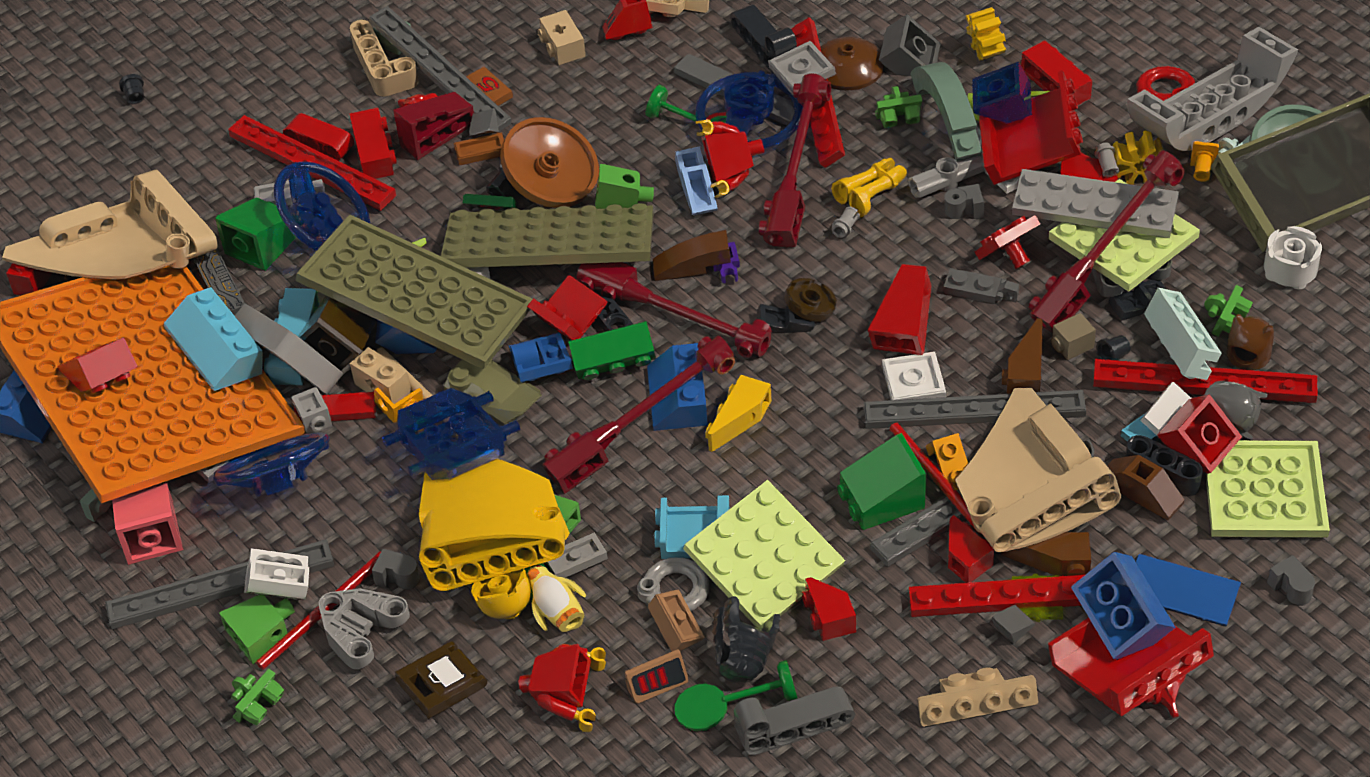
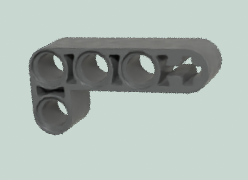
M837 686L765 710L762 709L759 700L756 698L744 699L734 708L735 728L748 755H758L844 726L855 718V712L844 689Z

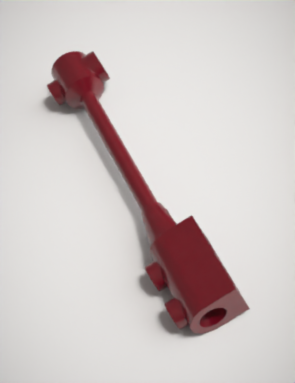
M814 73L804 75L801 83H795L793 86V96L803 106L787 173L777 192L774 193L772 200H766L764 203V214L768 216L767 221L761 220L759 223L760 236H763L764 241L772 246L796 247L805 204L801 191H796V175L812 109L821 106L822 101H829L831 98L830 81H826L822 76Z
M1161 150L1157 156L1150 154L1146 157L1143 166L1147 181L1090 252L1065 273L1062 272L1058 278L1051 276L1045 285V289L1048 290L1042 298L1036 296L1030 301L1029 310L1031 312L1029 315L1034 321L1042 319V327L1053 333V325L1075 316L1091 296L1084 283L1095 265L1094 262L1155 187L1165 188L1167 184L1176 186L1182 180L1184 168L1172 154Z
M623 262L581 263L578 269L577 280L591 290L600 291L602 297L652 304L734 337L737 352L745 358H749L752 354L759 357L763 356L770 345L772 330L765 321L755 319L752 324L745 322L738 328L658 296L638 282L637 268Z
M719 335L713 339L708 336L702 338L697 345V361L616 421H611L582 435L578 432L572 433L567 438V446L561 451H558L556 448L549 450L544 456L546 462L542 464L549 477L566 494L609 462L604 450L620 434L621 430L702 370L709 373L716 371L721 375L729 372L735 364V359L726 341Z

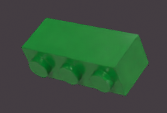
M647 321L568 341L578 379H595L601 373H618L625 370V367L632 365L638 367L650 364L651 360L656 359Z

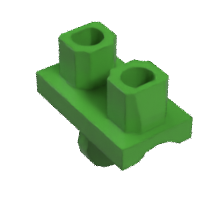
M894 86L891 88L892 94L884 95L883 101H877L876 119H881L884 128L896 126L898 123L897 116L905 115L907 124H915L920 121L921 94L909 96L908 91L900 93L898 86Z
M1236 285L1227 301L1221 293L1210 295L1205 300L1204 306L1208 311V315L1210 317L1219 316L1212 334L1219 337L1222 330L1230 333L1232 321L1235 315L1231 314L1232 312L1241 314L1243 318L1246 317L1253 302L1240 296L1243 290L1242 287Z
M268 669L254 686L252 684L256 681V678L252 674H249L246 679L236 677L232 681V686L235 689V692L231 695L232 699L238 701L243 696L241 701L235 706L236 713L233 715V718L240 723L244 718L257 726L267 714V710L257 702L263 697L272 705H275L281 699L284 689L274 680L275 672Z

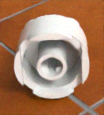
M1291 226L1287 227L1285 231L1279 232V229L1274 231L1267 243L1264 261L1266 278L1294 289L1305 288L1317 275L1322 251L1321 242L1320 244L1318 243L1313 232L1302 227Z

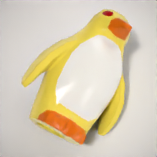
M542 565L531 567L527 572V576L533 591L532 609L537 623L544 631L548 630L545 617L562 632L579 628L583 622L584 612L574 592L584 598L587 596L586 593L574 581L556 576Z

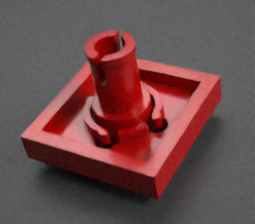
M1036 215L1027 220L1025 216H1022L1005 228L999 229L980 241L982 247L974 252L978 259L981 260L1000 248L1002 250L1005 249L1015 269L1030 261L1018 240H1020L1021 236L1040 225V222Z

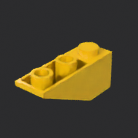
M740 375L736 384L730 386L727 400L724 404L721 403L719 405L715 421L709 423L706 429L705 438L708 439L709 451H715L761 421L771 403L770 383Z

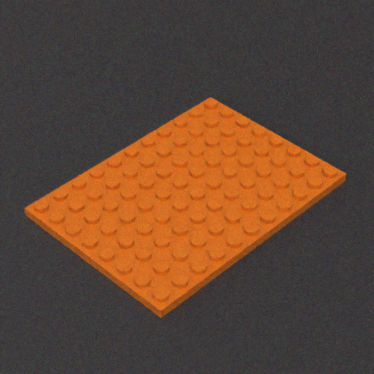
M168 265L126 279L82 277L0 302V348L101 503L304 434L303 423L263 369L261 375L213 391L164 328V322L187 295L204 290L187 266L173 268ZM121 338H125L138 366L129 371L130 377L119 382L111 379L106 382L108 387L92 393L91 389L81 392L58 369V365Z

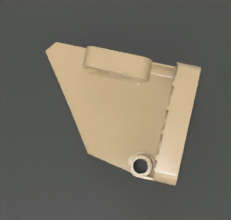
M152 170L133 177L129 201L109 208L103 202H95L49 217L42 222L39 236L6 246L2 260L25 267L70 276L126 279L168 265L173 268H183L187 266L189 259L216 250L217 239L208 225L158 170Z
M1014 388L1007 404L984 443L962 473L955 479L968 507L975 529L983 534L996 552L1033 545L1072 530L1112 509L1121 498L1116 477L1101 458L1091 457L1084 442L1052 404L1046 406L1032 388Z

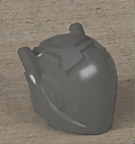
M1216 381L1204 395L1210 394L1242 437L1248 440L1253 439L1248 431L1256 424L1261 411L1260 398H1266L1267 394L1235 382Z

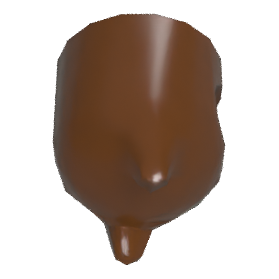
M1237 314L1233 318L1226 352L1228 360L1234 366L1243 370H1258L1265 367L1270 361L1273 347V326L1259 317L1248 316L1243 318L1241 314ZM1234 347L1253 352L1257 357L1251 361H1243L1237 357Z

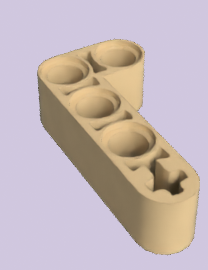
M357 20L350 25L353 48L377 95L383 97L412 89L418 85L416 64L412 58L402 57L388 61L368 21Z

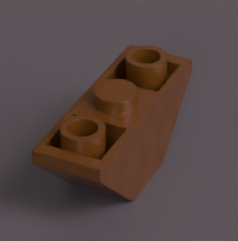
M1134 455L1117 458L1107 465L1115 475L1122 495L1167 521L1184 504V498L1164 469L1144 457Z

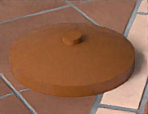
M535 117L521 121L509 131L501 147V165L507 179L520 194L537 204L552 208L574 206L582 202L597 183L599 164L594 149L579 131L562 121L545 117Z

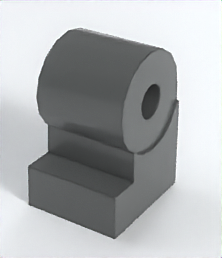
M979 184L957 187L945 193V214L949 218L960 219L970 214H973L974 219L984 218V200Z
M382 549L372 569L375 585L386 588L388 583L391 582L402 589H411L420 580L417 563L413 557L387 549Z
M1292 555L1270 568L1267 584L1274 591L1282 588L1291 603L1306 605L1312 599L1315 579Z

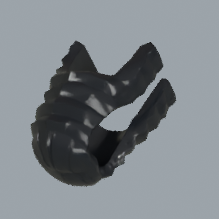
M733 596L725 602V607H720L713 613L712 633L714 635L713 642L716 645L714 648L717 652L714 658L717 661L716 667L720 675L727 681L748 683L763 672L767 657L773 648L776 634L779 632L781 618L780 614L772 615L764 623V627L761 630L743 623L739 617V599ZM724 628L728 632L730 646L723 640Z

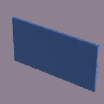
M1138 555L1136 563L1164 609L1227 626L1241 582L1146 555Z

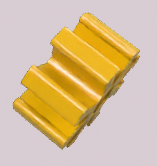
M992 7L971 13L965 17L969 25L966 27L967 34L972 37V43L970 44L972 49L976 50L979 61L1006 52L1003 44L1006 41L1005 35L999 30L1001 22L999 17H995V11Z
M1143 131L1139 141H1135L1133 132L1126 133L1127 145L1118 143V141H1115L1113 144L1115 149L1114 157L1119 168V173L1116 175H1118V178L1124 175L1126 183L1134 185L1136 177L1142 174L1143 182L1145 183L1147 178L1144 174V161L1148 155L1153 154L1157 156L1163 150L1160 138H1156L1153 141L1150 131Z

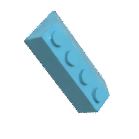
M211 287L187 295L164 322V328L213 391L262 374V349Z

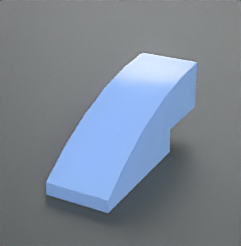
M700 146L675 151L677 170L692 215L718 211L713 188L710 187L711 181L706 164H704Z

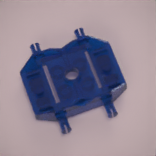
M450 388L398 410V429L382 436V441L386 447L400 441L410 454L417 457L419 462L407 467L408 473L412 478L426 472L432 480L451 479L504 456L507 436L520 431V425L517 420H514L506 425L498 426L481 406L494 401L490 391L472 397L470 394ZM449 418L447 422H444L440 425H433L437 422ZM425 428L424 431L421 432V433H419V434H415V433H414V432H416V431H419V430Z

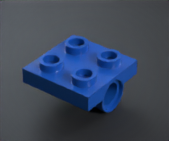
M560 333L509 345L510 355L521 382L533 381L539 377L560 374L566 370L573 369L571 358Z

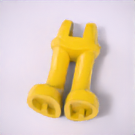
M892 158L882 159L872 164L871 168L865 172L841 178L834 182L831 187L832 194L840 204L849 202L850 207L858 210L856 214L859 213L860 217H863L871 209L870 199L879 192L898 186L906 177L907 170L901 165L895 166V161Z

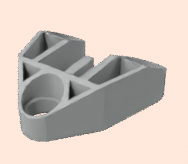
M361 588L328 592L320 598L318 604L329 646L352 669H361L367 666L374 658L371 642L363 637L364 635H369L370 628L373 625L396 628L403 625L410 616L408 604L404 598ZM330 603L340 605L334 611L325 609L326 605ZM402 611L399 615H393L397 612ZM366 652L363 656L357 657L360 653Z

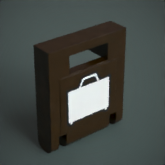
M453 641L395 671L396 682L428 719L478 692L487 685L486 677L481 675L477 667L461 649H458ZM419 678L431 690L432 694L424 697L416 688L419 686Z

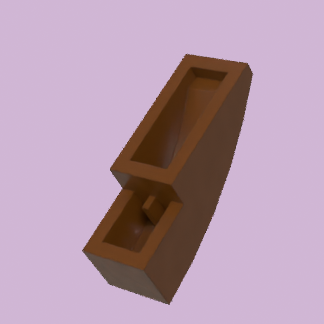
M722 230L691 238L654 257L655 281L707 274L706 266L731 263L727 231Z

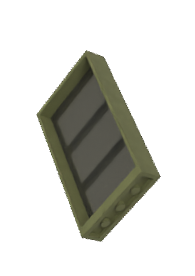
M1370 93L1217 155L1211 165V169L1262 252L1267 249L1270 235L1278 229L1281 232L1287 230V227L1297 226L1312 232L1370 208Z

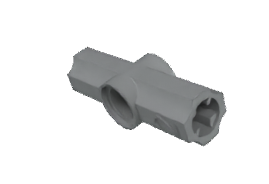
M980 155L958 161L950 157L941 158L937 161L935 168L908 179L912 194L915 198H920L937 190L948 191L957 188L959 181L985 171L983 156Z

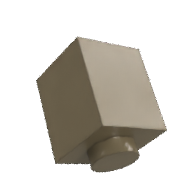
M1079 313L1053 325L1052 346L1066 360H1069L1094 348L1096 329Z

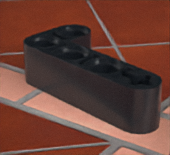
M754 4L730 14V20L735 31L769 71L775 75L769 68L768 61L797 47L793 31L789 27L777 31Z

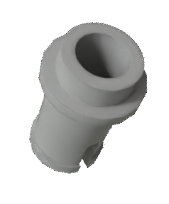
M1101 143L1096 146L1094 155L1099 159L1103 176L1112 177L1118 174L1119 168L1113 154L1115 152L1114 147L1110 143Z
M846 207L840 218L834 220L832 232L835 236L843 238L851 233V227L860 217L859 213L856 214L857 209Z

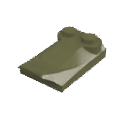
M462 360L450 371L444 384L446 394L504 428H507L518 416H522L542 396L538 388L527 381L521 382L519 376L492 360L485 369Z

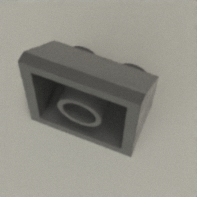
M906 14L886 28L879 61L896 75L911 76L910 73L915 67L937 63L941 43Z

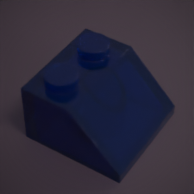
M1019 61L972 78L973 112L975 114L1006 123L1022 120L1032 115L1031 83Z

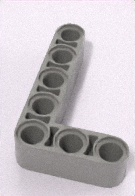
M246 303L235 314L237 320L260 347L284 361L326 395L342 377L343 373L297 335Z

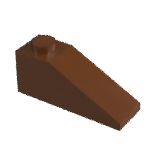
M1037 319L1010 355L1008 358V369H1002V385H1007V394H1012L1014 388H1032L1034 392H1040L1042 319Z
M1065 532L1033 545L1001 552V555L1057 577L1086 575L1090 572L1091 568L1089 532Z

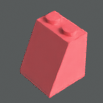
M167 483L154 485L112 500L115 529L128 565L183 550L173 500Z

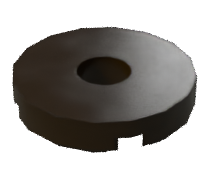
M798 278L791 281L786 288L784 300L787 307L794 314L810 321H824L832 316L837 299L828 286L823 283L818 285L811 278Z

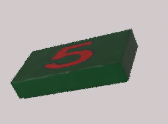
M477 194L463 195L462 203L470 208L496 210L518 208V202L513 197Z

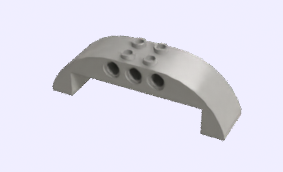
M1257 27L1243 35L1238 59L1235 62L1165 101L1143 90L1128 98L1127 109L1129 115L1136 124L1150 131L1172 147L1181 151H1191L1194 141L1210 143L1254 115L1276 91L1289 71L1298 49L1261 27Z

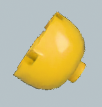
M520 569L475 582L472 585L471 593L481 611L487 616L496 619H512L517 617L529 602L531 585L524 569L521 571Z

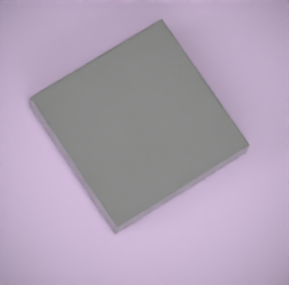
M811 41L768 61L769 68L792 94L794 84L801 83L802 77L806 74H818L824 79L836 74L835 67Z

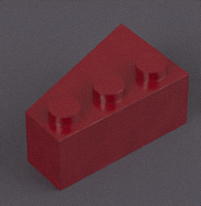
M456 92L393 109L400 146L417 160L470 128L474 114L473 105Z

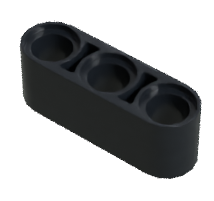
M1135 435L1128 439L1125 457L1140 455L1163 468L1183 496H1193L1199 492L1203 472L1199 462L1146 436Z

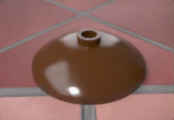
M840 37L820 46L822 54L835 67L836 74L828 78L833 89H862L875 83L883 74L885 66L879 61L881 50L865 39Z

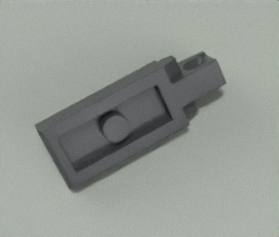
M950 268L943 293L992 304L1002 300L1016 302L1019 295V284L998 277Z

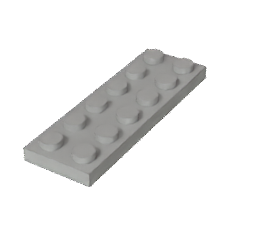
M1022 169L1012 207V215L1025 217L1036 215L1038 219L1108 229L1142 186ZM1154 188L1120 231L1170 238L1179 191Z

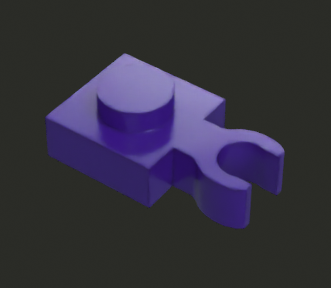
M735 242L729 243L731 263L713 265L714 272L720 271L721 281L724 284L726 283L725 277L727 275L734 276L735 282L738 281L737 268L740 267V261Z

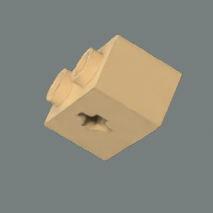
M566 10L539 18V38L542 43H546L549 56L554 57L558 65L586 57L584 38Z
M369 347L350 363L354 384L366 392H373L378 387L393 404L412 392L408 372Z

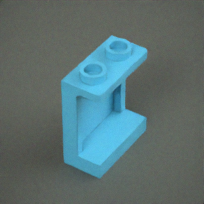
M729 495L718 496L717 506L669 507L667 505V498H661V508H656L655 510L656 525H660V530H655V548H660L661 559L691 558L683 550L684 545L730 509Z

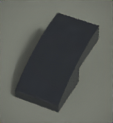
M1160 280L1144 281L1139 283L1134 288V291L1123 292L1120 295L1110 297L1108 303L1121 320L1130 319L1145 313L1157 288H1166Z
M760 304L757 309V319L765 321L771 327L772 332L775 333L806 332L813 330L815 327L814 321L799 317L787 306L784 309Z

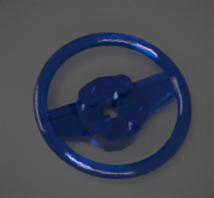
M760 70L759 72L732 74L712 83L700 95L695 108L696 121L706 120L705 108L708 101L716 92L725 88L726 123L736 126L739 132H745L747 136L752 124H762L764 118L768 117L773 111V88L775 86L785 92L792 100L794 115L791 122L782 131L768 138L761 139L765 149L785 141L798 129L803 106L799 104L797 98H794L782 81L776 77V74H765V71ZM698 124L699 128H700L701 131H702V130H703L702 125H701V124Z
M295 162L284 167L275 180L274 199L280 217L292 234L314 251H317L341 225L343 219L338 215L337 210L331 204L330 198L326 193L319 192L316 194L309 172L321 175L341 188L355 206L359 219L371 224L368 210L358 192L346 179L326 166L314 162ZM288 178L292 201L289 208L284 196V187Z
M315 432L282 440L224 464L214 472L213 480L218 486L233 485L253 488L256 497L262 495L261 493L264 490L267 495L286 490L294 486L293 480L300 478L301 481H305L308 478L305 468L323 450L329 449L330 438L326 433ZM307 445L297 451H289L284 454H281L278 456L279 458L274 459L272 461L263 460L253 464L250 468L236 471L244 466H247L251 463L272 456L274 454Z

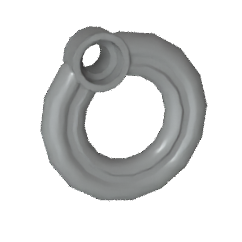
M668 558L657 562L649 568L644 578L637 585L639 599L649 604L656 594L661 593L659 583L666 575L672 573L687 575L692 580L693 588L683 598L690 611H693L704 603L709 594L710 580L708 575L695 561L686 558Z

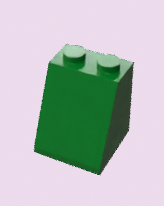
M257 197L223 212L215 218L224 253L264 271L270 267L301 233L298 215L295 212Z
M900 433L841 471L840 484L837 485V490L841 500L847 501L853 521H858L861 528L866 530L925 509L926 473L903 434Z

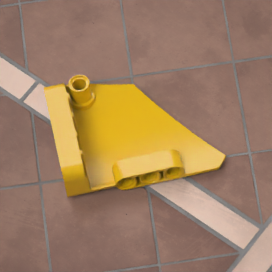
M440 446L427 455L419 509V519L423 529L419 559L433 588L439 591H447L555 560L562 556L565 550V540L570 533L558 507L549 479L506 461L461 449Z

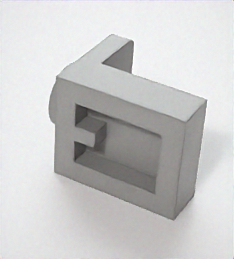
M317 387L291 397L307 435L332 426L328 408Z

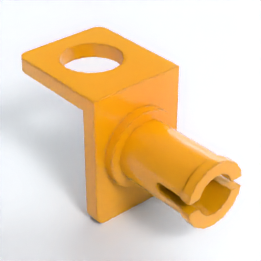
M1193 142L1190 166H1195L1193 175L1195 180L1200 182L1209 180L1211 165L1218 155L1219 144Z
M378 387L374 389L376 405L393 423L406 417L418 431L424 430L421 425L425 428L430 425L431 418L419 408L423 404V391L420 388L395 404Z

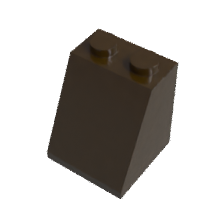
M326 295L298 337L341 371L360 355L377 319Z

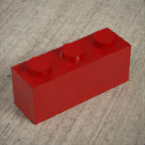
M1044 40L1022 52L1021 71L1044 91L1060 88L1058 72L1063 70L1066 78H1071L1074 83L1076 92L1072 95H1074L1077 105L1091 99L1092 79L1089 75L1083 73L1072 61L1064 57L1047 41Z
M379 108L349 113L363 173L374 179L394 175L392 165L397 164L394 149L389 150L393 146L390 133H385V131H389L386 117L380 116Z

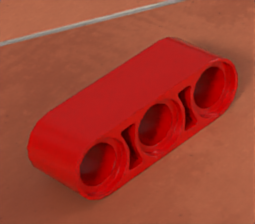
M299 113L283 129L284 135L338 161L355 144L352 135L344 129L303 113Z

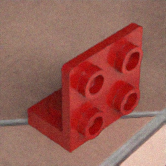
M569 275L548 302L544 301L541 304L533 298L527 307L538 318L572 341L580 339L607 305V301Z

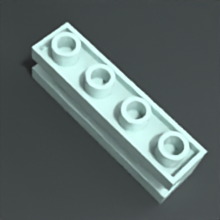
M1157 288L1144 315L1159 336L1161 343L1164 344L1170 353V357L1179 367L1181 374L1189 379L1199 378L1207 380L1212 371L1205 360L1217 362L1222 353L1181 292Z

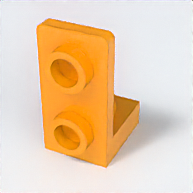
M959 433L933 440L926 445L928 455H936L941 473L956 490L959 488L955 479L968 465Z

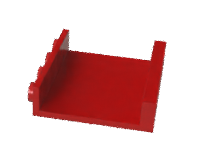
M1063 70L1058 72L1060 88L996 111L993 110L987 98L977 101L984 168L994 185L1021 176L1022 169L1035 171L1081 155L1080 143H1083V138L1080 130L1077 128L1081 124L1075 111L1078 109L1077 101L1074 95H1072L1076 90L1072 79H1067Z
M1090 618L1085 619L1048 643L1052 666L1120 716L1128 713L1212 658L1214 652L1211 633L1202 628L1190 636L1175 626L1176 628L1153 646L1116 660L1111 656Z

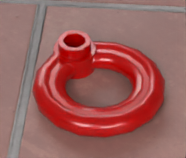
M1161 66L1149 69L1140 75L1136 87L1138 93L1146 90L1162 101H1165L1195 84V80L1185 70L1177 67ZM1159 79H1172L1179 82L1181 87L1175 88L1172 93L1164 94L1153 90L1151 85Z

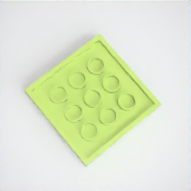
M1120 179L1116 181V183L1127 184ZM1175 214L1170 238L1119 231L1094 262L1093 269L1129 292L1199 238L1200 229ZM1061 222L1049 231V240L1078 259H1081L1090 252L1107 229Z
M1238 441L1212 473H1205L1212 537L1329 536L1330 529L1318 441Z
M768 480L689 540L683 548L728 598L736 596L739 599V609L760 630L772 615L780 614L781 616L802 599V591L806 590L805 578L812 577L823 582L842 567L845 562L842 556Z

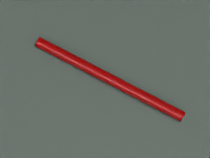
M898 423L892 424L890 431L893 435L903 434L924 471L975 529L963 497Z
M381 551L336 591L355 589L372 574V569ZM330 603L326 605L325 609L330 611L337 604ZM319 606L256 661L257 666L261 670L268 667L322 618Z

